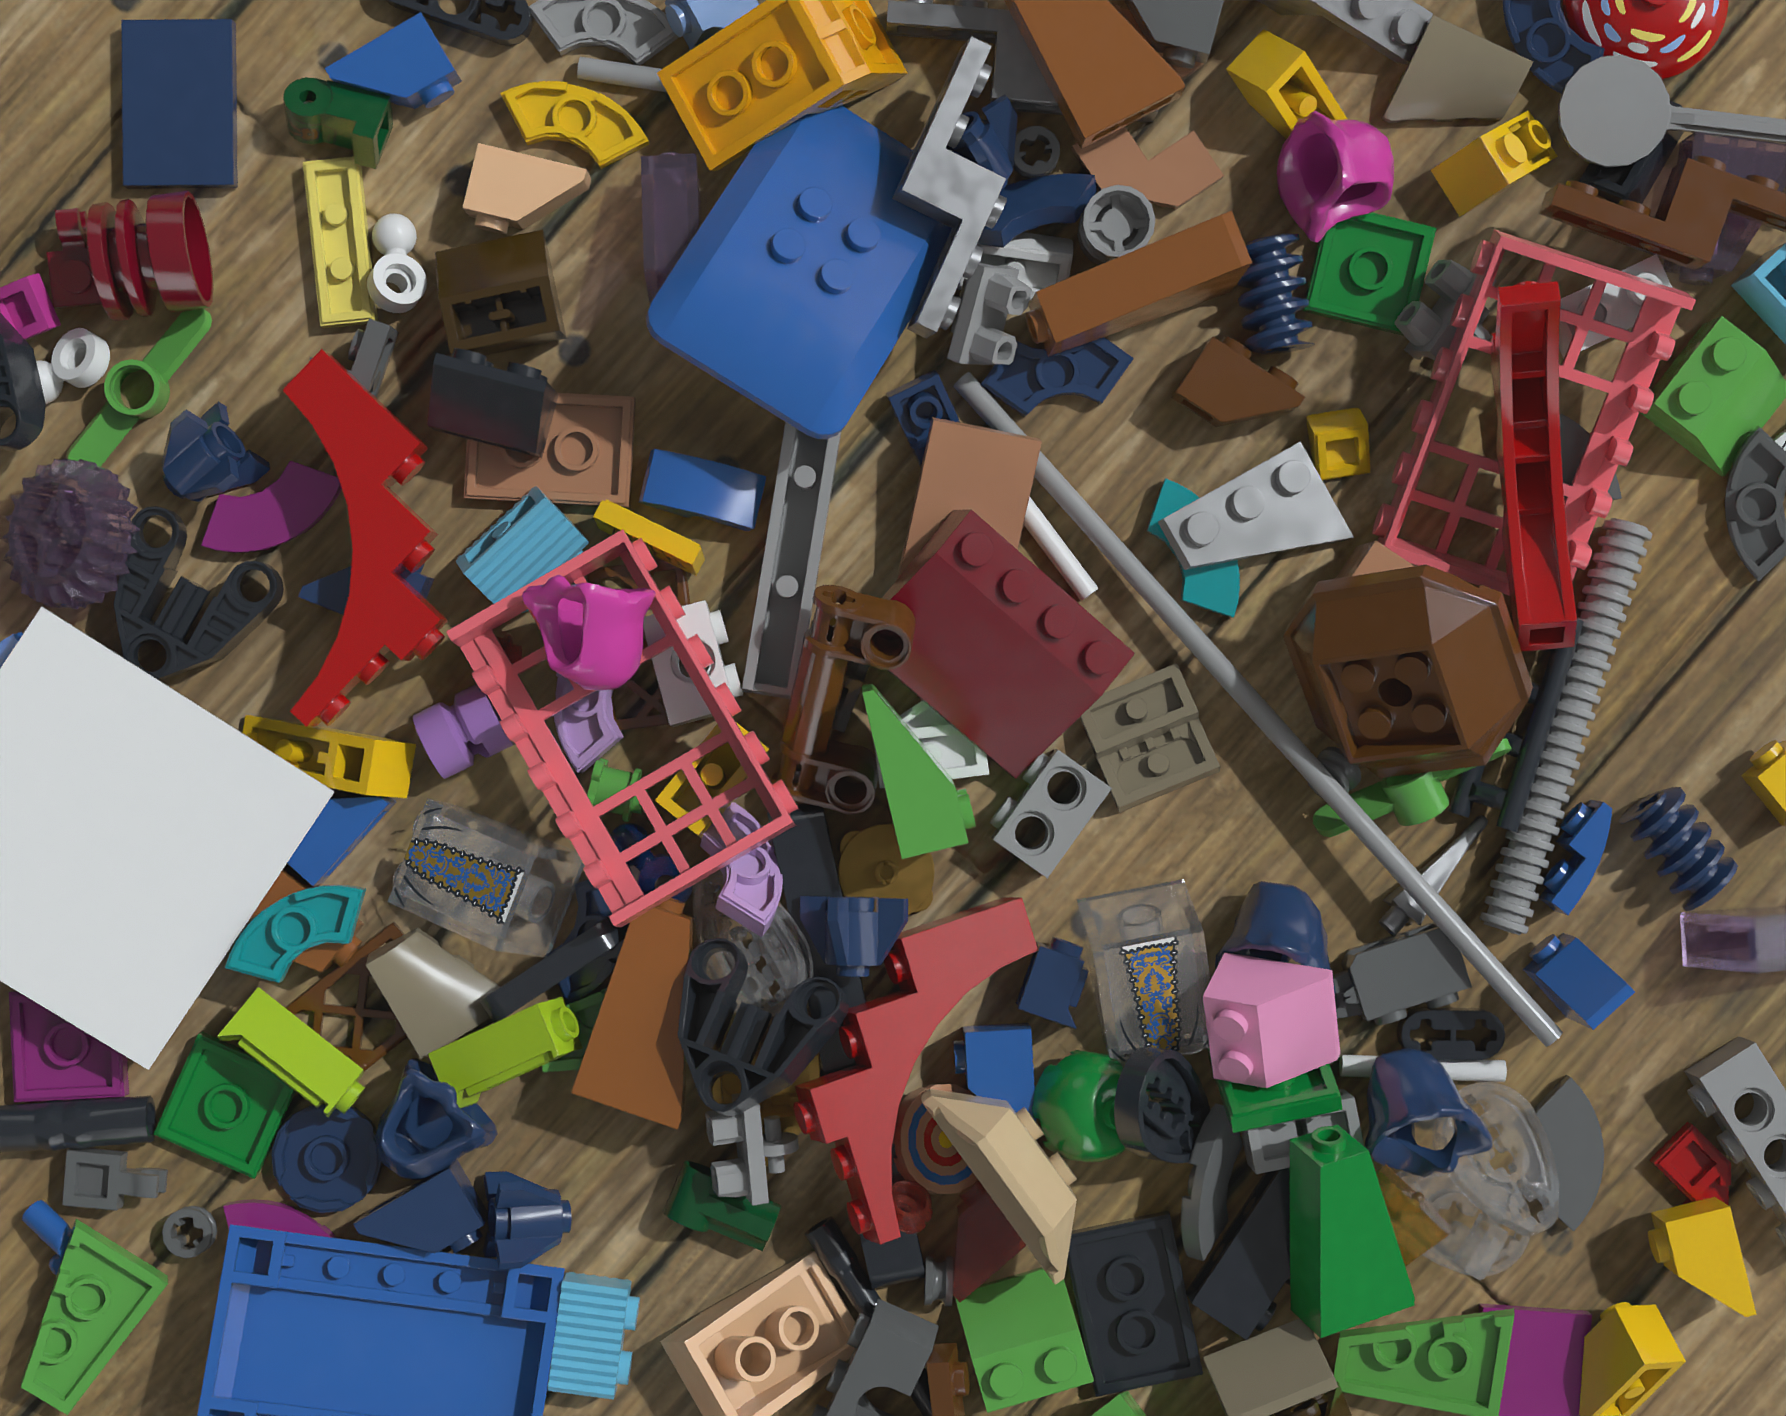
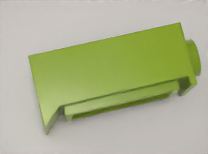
M259 987L217 1036L220 1041L240 1040L238 1045L241 1049L317 1109L322 1103L327 1105L323 1112L328 1118L336 1108L345 1114L365 1089L358 1082L364 1075L362 1068Z
M559 997L537 1003L432 1051L428 1055L439 1082H446L455 1088L457 1105L459 1108H464L476 1104L481 1092L492 1089L583 1047L578 1037L579 1025L573 1012L565 1006L563 998Z

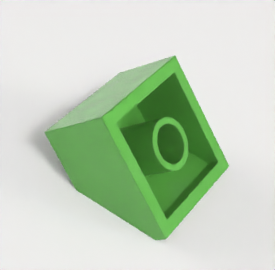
M1720 316L1704 323L1651 390L1654 393V399L1648 413L1641 414L1723 477L1731 469L1740 447L1757 426L1763 428L1786 398V380L1763 347L1726 318Z
M1040 1267L954 1293L987 1413L1094 1382L1064 1279L1055 1285L1045 1270Z

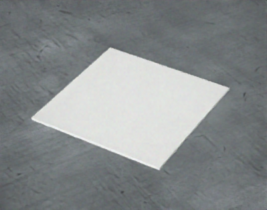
M41 607L0 668V981L149 1070L334 791L52 612Z

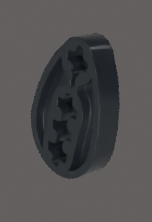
M1148 1046L1139 1048L1127 1060L1116 1088L1114 1118L1118 1137L1127 1150L1139 1157L1170 1163L1189 1162L1196 1138L1210 1111L1208 1098L1202 1083L1191 1064L1178 1051ZM1149 1096L1153 1101H1159V1103L1149 1101Z

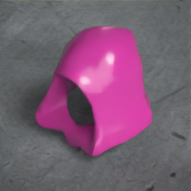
M1317 111L1311 112L1303 119H1298L1289 137L1282 145L1277 165V184L1279 195L1291 217L1306 233L1310 241L1319 242L1325 233L1336 223L1380 210L1391 199L1394 183V158L1390 142L1383 133L1366 122L1350 119L1331 120Z
M556 575L549 578L543 585L528 586L523 592L524 604L532 611L539 623L547 662L555 672L577 683L583 689L601 691L621 687L639 668L643 650L644 617L655 597L656 592L647 588L613 589L591 583L570 585L563 576Z

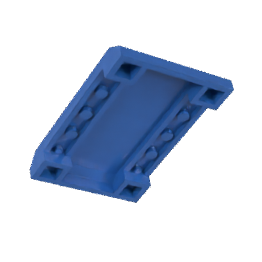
M230 1224L197 1416H543L565 1268L527 1264L517 1269H498L497 1259L445 1252L434 1254L415 1248Z

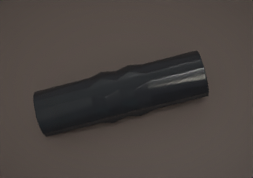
M151 1095L105 1099L86 1098L70 1101L52 1100L41 1103L0 1105V1153L33 1150L56 1151L66 1148L85 1149L95 1146L151 1143L155 1138L156 1109Z

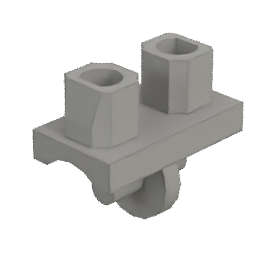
M1438 260L1425 277V284L1441 296L1432 310L1421 301H1412L1409 305L1405 306L1395 321L1397 328L1410 341L1404 350L1416 360H1420L1423 356L1435 360L1441 347L1450 348L1457 329L1450 326L1453 310L1462 293L1470 294L1477 274L1470 272V270L1452 260ZM1485 306L1473 336L1490 341L1491 335L1481 325L1490 313Z
M979 263L970 279L964 278L960 296L953 295L960 299L961 302L950 330L954 334L947 359L961 364L1009 365L1013 362L1017 342L1015 336L1003 332L1008 314L1021 315L1027 309L1032 292L1028 285L1017 279L1019 269L1008 265L994 266Z
M740 1093L732 1094V1102L738 1098ZM759 1104L739 1115L730 1117L720 1115L714 1110L706 1112L709 1142L713 1146L736 1142L738 1158L711 1162L712 1187L718 1197L746 1196L752 1205L769 1203L765 1157H768L769 1173L784 1172V1155L791 1154L799 1149L798 1135L782 1132L780 1116L777 1115L764 1118L765 1134H762Z

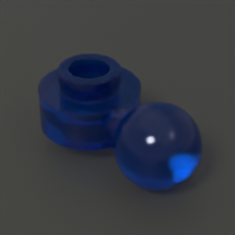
M624 823L617 826L610 836L619 852H622L648 837L649 834L638 824ZM651 849L626 863L630 867L635 866L639 871L637 883L644 895L656 889L655 882L660 876L670 875L675 878L680 875L669 854L654 855ZM693 885L672 898L685 903L691 895Z

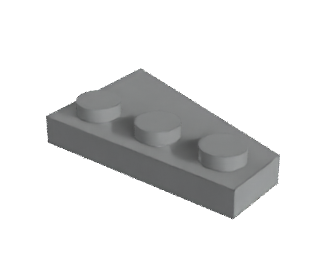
M1301 442L1158 521L1184 570L1275 552L1292 551L1319 544L1342 542L1354 538Z

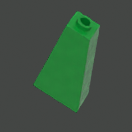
M1338 1124L1320 1127L1312 1133L1290 1139V1310L1317 1336L1323 1338L1415 1306V1296L1369 1150Z

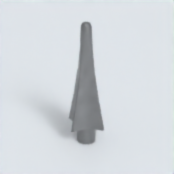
M1480 815L1476 817L1452 843L1418 871L1438 894L1470 845L1487 826L1488 820L1485 816ZM1399 886L1383 899L1391 908L1379 920V924L1390 934L1396 936L1406 923L1412 925L1414 922L1421 925L1426 913L1405 889Z

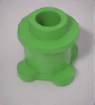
M602 758L596 760L587 794L592 805L595 806L640 780L642 769L636 768L634 773L608 767L609 760ZM635 796L609 812L622 815V821L629 822L632 812L642 815L643 808Z

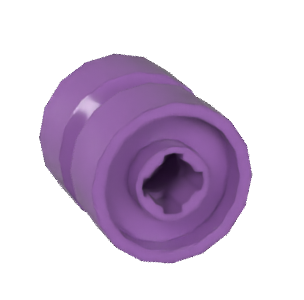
M477 684L455 694L454 704L451 706L439 702L413 715V722L418 736L433 765L444 779L473 766L474 755L478 753L489 758L515 745V743L509 740L499 723L501 718L488 695L483 693Z

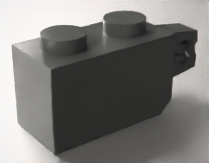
M1434 922L1398 933L1396 936H1388L1348 949L1341 962L1343 971L1333 975L1336 991L1337 1019L1358 1015L1366 1021L1374 1019L1375 1025H1385L1407 1017L1406 1008L1426 1002L1429 1009L1454 1003L1460 999L1459 991L1472 987L1461 952Z

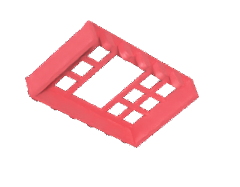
M1494 229L1490 241L1481 240L1475 251L1470 272L1477 274L1470 294L1462 293L1457 300L1450 326L1457 328L1450 348L1441 347L1435 358L1430 378L1437 380L1430 401L1422 399L1416 409L1411 425V431L1417 433L1411 452L1403 451L1397 460L1392 475V483L1397 484L1398 487L1391 505L1386 503L1381 505L1374 522L1372 534L1379 536L1377 540L1379 543L1409 563L1418 566L1429 565L1453 574L1466 582L1483 585L1510 596L1507 573L1496 569L1504 550L1502 540L1503 517L1465 505L1479 468L1499 474L1498 461L1434 440L1468 348L1491 354L1492 342L1473 335L1487 298L1490 297L1498 300V287L1492 285L1505 250L1544 262L1537 280L1538 283L1551 282L1556 266L1595 279L1581 315L1560 308V321L1575 325L1576 329L1562 365L1559 364V377L1607 392L1572 484L1563 483L1564 496H1566L1564 502L1572 581L1577 568L1585 570L1589 564L1592 549L1588 545V541L1597 518L1605 519L1610 511L1612 497L1608 490L1618 465L1626 467L1631 458L1633 445L1628 440L1639 412L1647 414L1651 408L1654 393L1649 387L1660 359L1668 361L1674 350L1675 339L1670 334L1681 307L1692 311L1696 299L1684 291ZM1607 283L1645 295L1632 331L1593 319ZM1589 330L1627 342L1612 381L1574 369ZM1429 452L1467 464L1454 501L1416 489ZM1411 500L1449 512L1435 549L1398 537ZM1460 517L1498 528L1484 565L1447 553Z
M623 529L446 631L450 640L459 646L474 671L472 676L480 690L488 695L501 718L499 723L509 740L516 744L529 767L527 772L537 789L544 793L557 816L555 821L565 838L572 842L585 865L583 870L593 887L598 888L612 912V915L609 916L611 922L615 927L620 928L786 830L796 826L790 813L798 809L782 779L772 784L761 765L769 761L770 758L755 732L751 731L743 735L733 716L742 710L727 684L724 682L715 687L705 670L706 667L714 662L698 634L687 639L677 619L686 614L670 586L659 590L649 572L658 567L644 541L642 538L631 542ZM620 556L638 588L652 589L656 592L650 609L666 634L665 637L642 650L640 665L673 647L722 732L593 806L545 720L597 690L583 689L577 683L569 680L574 690L538 710L519 675L547 659L545 647H541L512 664L494 634L493 629L526 610H529L539 627L535 616L524 604L522 594L528 586L543 585L549 578L556 575L563 576L570 585L573 583H587L584 578L586 575ZM729 743L748 778L712 799L692 763ZM682 769L702 805L666 826L646 790ZM755 788L773 821L736 841L719 809ZM636 796L656 832L619 852L600 817ZM709 815L727 848L690 868L672 836ZM662 842L680 875L644 895L626 863Z

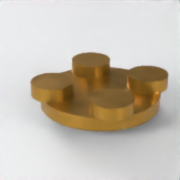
M878 824L862 831H850L844 835L840 843L842 856L839 863V881L845 897L908 899V915L913 912L924 911L931 905L933 900L932 886L935 875L931 853L902 859L894 824Z

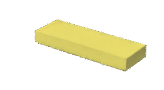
M354 156L303 162L320 326L325 329L363 325L368 323L369 318L378 321L376 303L370 297L367 289V278L372 270L362 167L355 164Z

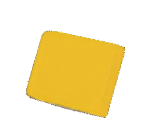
M1349 408L1307 416V431L1312 462L1322 481L1371 473L1368 423L1359 408Z

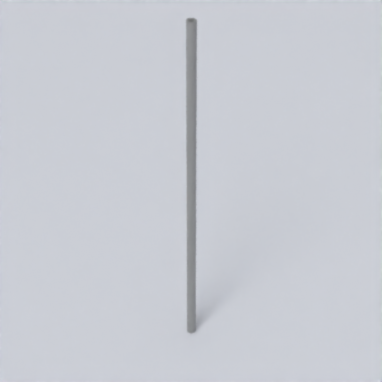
M970 372L966 373L954 384L953 387L991 429L1027 436ZM1040 451L1034 475L1036 480L1546 1047L1554 1043L1563 1033Z

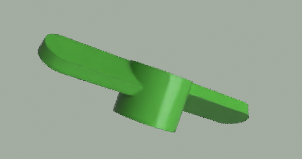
M197 309L181 312L143 361L124 360L110 369L104 382V393L107 402L67 451L66 462L75 474L80 476L94 474L139 419L152 418L164 410L170 397L168 380L211 327L212 317L207 310ZM144 370L151 375L154 382L152 398L143 407L130 409L123 403L121 398L122 383L132 372Z
M1508 739L1501 741L1489 761L1501 757L1512 750ZM1475 767L1385 777L1382 781L1349 795L1372 820L1394 812L1400 825H1417L1436 817L1449 805V799L1441 782ZM1328 804L1320 807L1313 816V824L1322 836L1333 837L1350 830Z

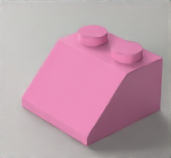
M1224 953L1203 994L1214 1079L1269 1088L1338 1059L1340 1044L1332 970Z

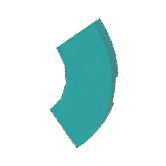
M1165 478L1162 482L1146 532L1164 541L1176 556L1158 521L1200 497L1182 485ZM1178 559L1183 578L1180 601L1234 618L1240 591L1238 560L1184 570Z
M322 885L292 893L278 900L258 914L243 930L230 952L225 968L280 983L284 980L292 962L308 948L326 942L351 943L366 888L350 885Z

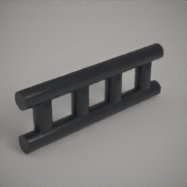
M1511 610L1510 619H1511V622H1512V625H1513V617H1512V610ZM1577 619L1574 647L1543 650L1550 652V656L1541 684L1531 682L1533 688L1527 703L1534 705L1525 735L1520 736L1507 732L1503 738L1508 739L1512 748L1506 755L1517 757L1508 789L1481 782L1485 765L1477 766L1459 774L1448 812L1469 818L1473 803L1475 802L1501 810L1496 826L1518 832L1584 621Z

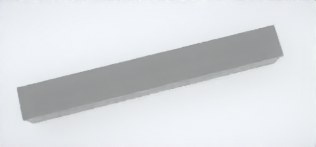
M787 422L785 423L742 686L743 692L786 699L791 697L804 633L810 628L813 609L812 598L817 585L841 432L829 439H816L806 435Z

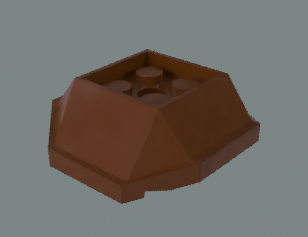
M1429 565L1318 581L1299 611L1296 612L1283 635L1316 727L1336 743L1349 764L1366 767L1379 778L1486 765L1528 702L1533 688L1502 592L1483 585L1475 587L1453 574Z

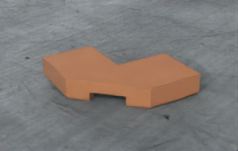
M1126 127L1080 149L1077 142L1071 147V151L1086 173L1095 175L1098 191L1114 185L1130 186L1143 193L1150 203L1166 208H1180L1224 177L1194 130L1150 160H1147Z

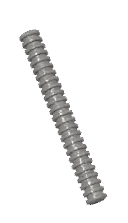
M1611 518V520H1605L1603 523V528L1607 532L1606 536H1600L1598 539V545L1602 547L1601 552L1594 553L1592 559L1597 564L1595 569H1589L1587 574L1588 578L1592 580L1590 585H1585L1582 593L1586 595L1585 602H1579L1577 609L1581 611L1580 618L1577 619L1584 621L1518 832H1506L1505 837L1510 839L1508 848L1502 847L1500 854L1505 856L1503 864H1496L1495 870L1500 873L1498 879L1491 880L1490 887L1495 889L1492 897L1486 896L1485 903L1489 905L1487 913L1482 912L1480 915V920L1484 921V924L1517 935H1521V933L1527 934L1529 927L1524 925L1526 917H1533L1534 910L1529 908L1532 900L1538 901L1539 894L1535 893V888L1537 884L1542 885L1544 882V877L1540 876L1542 868H1548L1549 861L1545 860L1547 851L1553 852L1555 847L1550 843L1552 835L1558 836L1560 831L1555 825L1557 819L1564 818L1565 812L1560 810L1562 802H1569L1570 796L1565 793L1567 787H1573L1575 779L1571 778L1573 770H1579L1580 763L1576 761L1578 753L1584 754L1585 746L1581 745L1583 737L1588 738L1591 732L1586 726L1588 721H1594L1596 716L1591 710L1593 704L1599 705L1601 697L1596 694L1598 688H1604L1606 681L1601 678L1603 672H1609L1611 664L1607 663L1608 656H1614L1616 648L1612 646L1614 639H1620L1621 631L1617 630L1619 623H1625L1627 616L1622 611L1624 607L1631 605L1632 599L1628 597L1629 590H1635L1637 586L1633 576L1634 574L1641 573L1642 566L1638 564L1639 558H1645L1647 554V549L1643 547L1644 541H1651L1652 533L1648 531V528L1630 521Z

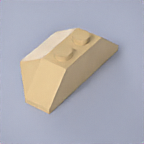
M928 1089L921 1095L923 1105L1032 1252L1055 1285L1058 1284L1065 1277L1077 1201L1069 1185L1076 1181L1077 1178L1058 1152L1048 1157L1036 1140L1044 1135V1133L1025 1107L1015 1112L1006 1100Z

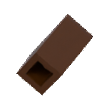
M1212 336L1202 348L1171 398L1213 426L1220 427L1291 412L1301 405L1305 396L1295 390L1298 382L1287 373L1273 366L1268 371H1265L1250 361L1252 352L1238 341L1228 336L1219 341Z

